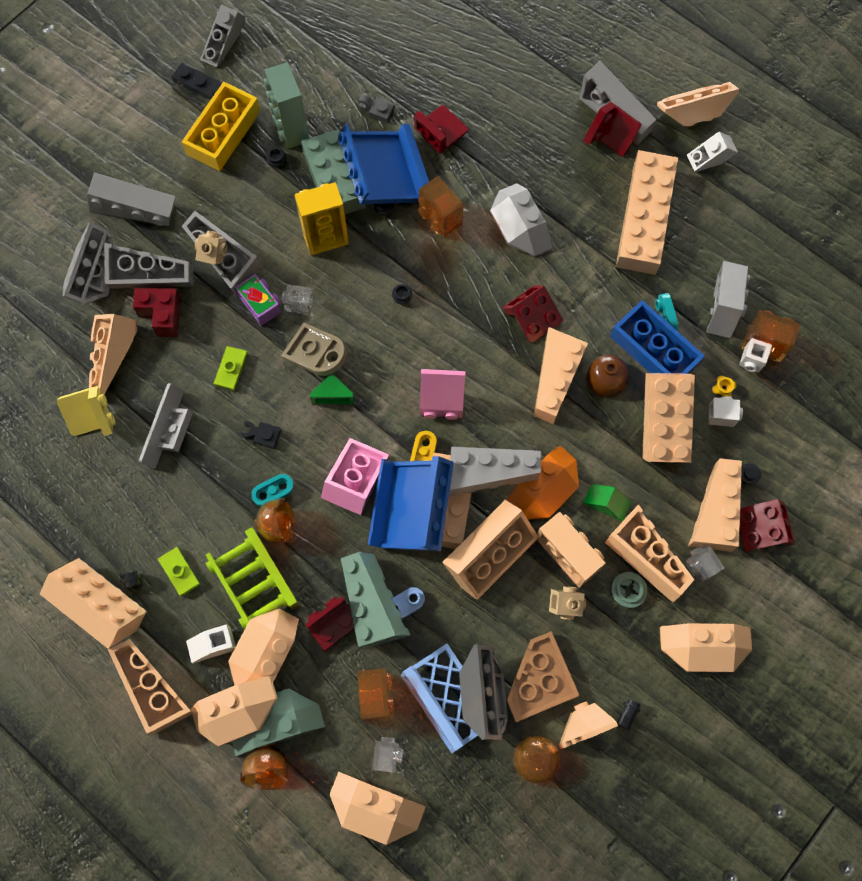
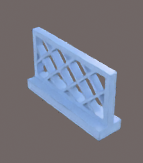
M445 644L420 662L404 670L401 677L452 754L478 735L471 729L470 735L463 740L457 732L459 723L468 725L464 720L460 719L462 707L461 693L459 702L447 700V693L449 687L461 690L459 685L450 684L449 682L451 672L459 673L463 666L449 645ZM444 651L450 658L449 667L437 664L438 655ZM423 665L433 667L431 679L422 678L417 669ZM436 668L448 671L446 683L434 680ZM433 684L445 686L443 699L434 697L431 692ZM446 703L458 706L456 718L447 717L444 712Z

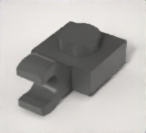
M365 94L360 96L359 108L368 110L369 117L385 123L388 122L394 109V103L376 97L375 101H373Z

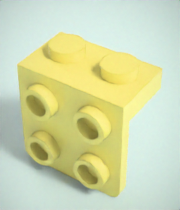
M98 386L57 399V405L71 435L77 436L100 428L104 436L112 434L113 425L116 424L113 414L109 413L106 397L104 394H101Z

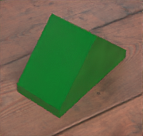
M330 374L310 393L312 404H354L353 393L333 374Z
M591 484L583 504L623 522L632 503L616 487Z

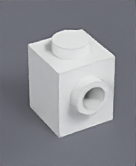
M751 338L743 351L739 366L744 367L747 371L759 373L767 362L772 345Z
M724 396L714 398L709 404V425L734 427L742 419L743 408H740V400Z

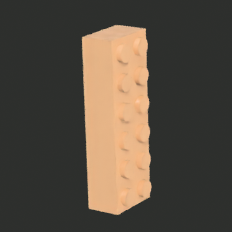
M638 150L634 162L616 262L617 268L656 275L661 263L678 161L677 157Z

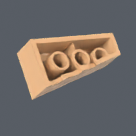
M719 459L713 466L688 547L732 552L739 547L742 461Z
M130 639L108 649L147 735L152 736L192 715L190 709Z

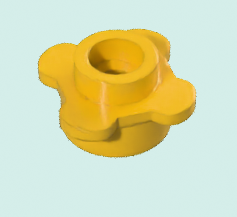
M719 376L716 385L712 387V392L723 397H732L731 393L737 387V384L728 377Z

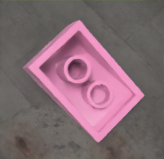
M421 369L420 416H424L427 419L445 417L448 420H456L462 418L465 371Z
M349 438L325 480L321 498L361 515L378 481L381 459L387 460L389 455Z

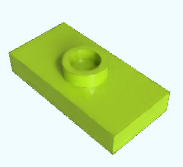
M229 346L226 347L213 383L214 386L235 391L248 355L247 351Z
M178 547L158 558V561L181 597L200 585Z

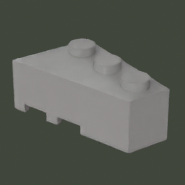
M723 261L717 275L713 296L715 298L714 308H711L710 311L712 319L707 326V333L731 338L740 317L745 316L747 305L744 302H746L749 290H746L750 280V276L747 275L748 266Z

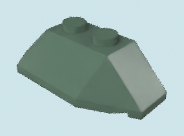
M291 689L277 692L278 699L272 706L261 729L232 741L236 757L324 728L325 723L319 704Z

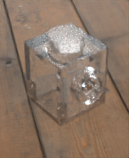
M288 284L286 291H283L281 303H284L285 310L310 315L314 300L313 289Z
M710 545L704 549L702 546L697 547L690 552L691 557L686 560L690 573L693 576L696 575L701 583L724 569V566Z
M381 737V741H375L372 770L396 773L397 763L402 764L403 749H399V743H395V738Z

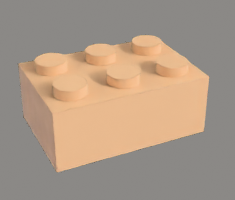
M559 512L539 529L537 541L580 588L604 566V556L599 550L593 549L588 544L589 540L584 533L577 532L573 527V521L567 515L563 516Z

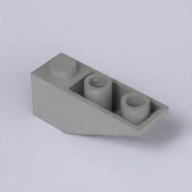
M220 5L200 60L218 68L240 35L246 17L233 9Z

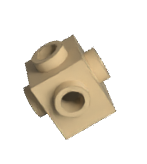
M207 231L206 234L199 235L195 241V250H197L195 260L214 265L223 263V256L227 252L226 238L220 237L219 233L214 231Z
M563 586V590L551 589L549 612L561 615L560 618L574 620V616H583V611L586 608L585 594L577 592L576 587Z

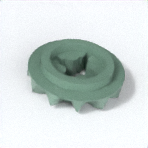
M625 572L615 578L612 583L611 593L614 601L619 603L621 607L633 608L642 604L646 599L647 586L639 575ZM633 583L632 591L635 594H630L625 598L626 591L622 587H628Z

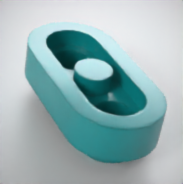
M669 293L659 294L658 299L655 300L656 310L660 311L661 317L678 331V321Z
M279 474L257 485L252 491V499L259 507L270 506L289 496L293 492L294 483L288 475ZM281 484L287 485L284 490L279 489ZM262 494H267L265 500L260 499Z

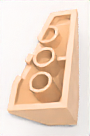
M587 701L574 706L576 711L569 716L559 744L560 748L563 749L571 744H576L618 726V724L595 703L588 705Z

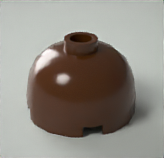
M601 355L591 363L587 370V385L593 393L600 397H616L623 392L628 384V366L617 356Z

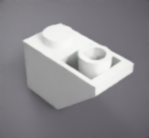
M718 132L687 154V157L694 171L697 172L723 164L737 154L738 151L729 135Z
M227 624L204 631L186 641L192 664L232 652L236 647L232 630Z

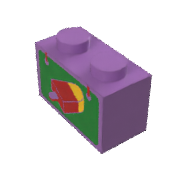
M256 274L235 287L238 297L261 326L281 313L279 306L281 301L275 293L271 295L266 281L263 278L260 280Z

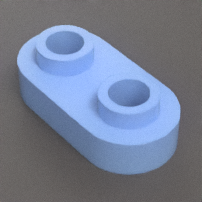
M412 587L398 594L392 600L394 605L400 610L402 619L423 607L425 596L420 589ZM411 595H416L418 597V600L416 602H411L409 600V597Z

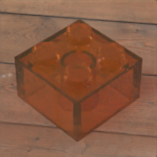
M439 176L419 188L418 211L424 219L427 218L431 227L436 233H440L445 237L462 225L464 204Z
M759 310L747 328L741 348L745 349L751 338L772 345L768 358L781 362L794 347L801 324L796 323L790 318L776 316L770 311Z
M386 668L357 671L361 720L368 722L391 719L390 714L395 713L394 700L389 698L388 690H393L391 674H387Z

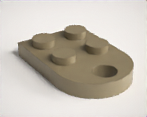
M303 323L281 357L285 361L316 375L326 376L335 373L344 365L347 358V349L338 337ZM338 355L336 361L329 362L333 356Z

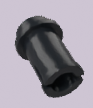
M631 699L623 703L625 706L618 721H616L620 727L628 731L637 712L640 713L641 711L639 709L641 705Z

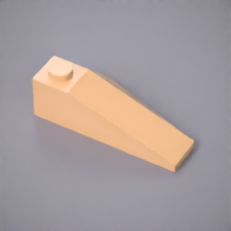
M116 314L95 315L91 333V342L95 343L94 352L90 353V360L93 361L94 368L90 371L89 388L98 386L101 394H105L137 333V320Z

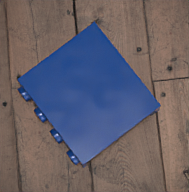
M344 124L338 135V141L342 146L344 160L347 162L349 176L353 181L355 195L358 196L360 204L426 201L432 192V188L410 124H402L399 131H350L348 124Z
M433 456L430 461L392 462L381 459L368 545L381 549L441 551L454 462L440 456Z

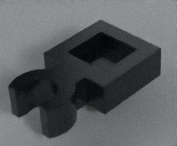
M244 422L245 427H249L251 430L248 433L241 432L240 434L243 438L251 439L254 437V444L275 449L281 433L280 427L260 422L259 426L255 427L252 422Z

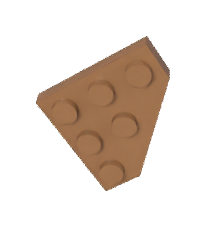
M552 631L531 639L506 700L515 723L579 696Z

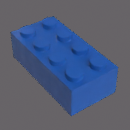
M643 300L613 327L610 338L649 373L691 374L705 357Z

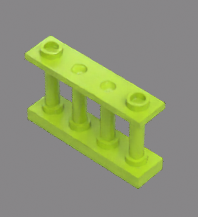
M253 527L245 531L248 538L245 539L244 543L216 560L210 553L206 554L209 560L206 562V565L212 574L216 573L242 617L238 620L244 630L252 618L276 610L281 606L289 605L291 610L299 606ZM249 549L251 551L256 550L259 555L255 558L256 561L225 578L220 569L221 566ZM260 568H267L270 575L267 576L266 580L236 597L231 588L233 584ZM270 587H278L281 592L278 595L279 598L247 616L242 604Z

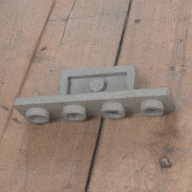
M170 383L166 386L139 458L140 463L151 469H156L162 450L179 452L193 414L188 409L178 408L184 392Z

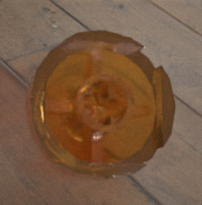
M278 498L264 503L255 518V528L259 530L265 540L273 543L289 542L294 536V531L290 532L291 525H295L294 515L290 503L284 502L285 498Z
M538 735L529 736L520 741L514 751V768L518 775L527 782L534 784L545 783L552 779L558 771L560 764L559 752L554 743L545 737Z
M260 747L259 750L249 754L243 761L240 782L247 787L254 788V784L262 785L261 789L263 790L277 789L285 786V782L288 781V764L285 758L279 752L274 751L272 747Z

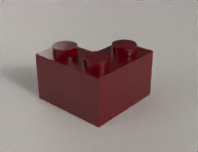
M134 288L133 309L138 317L152 318V329L157 337H178L181 297L177 289Z

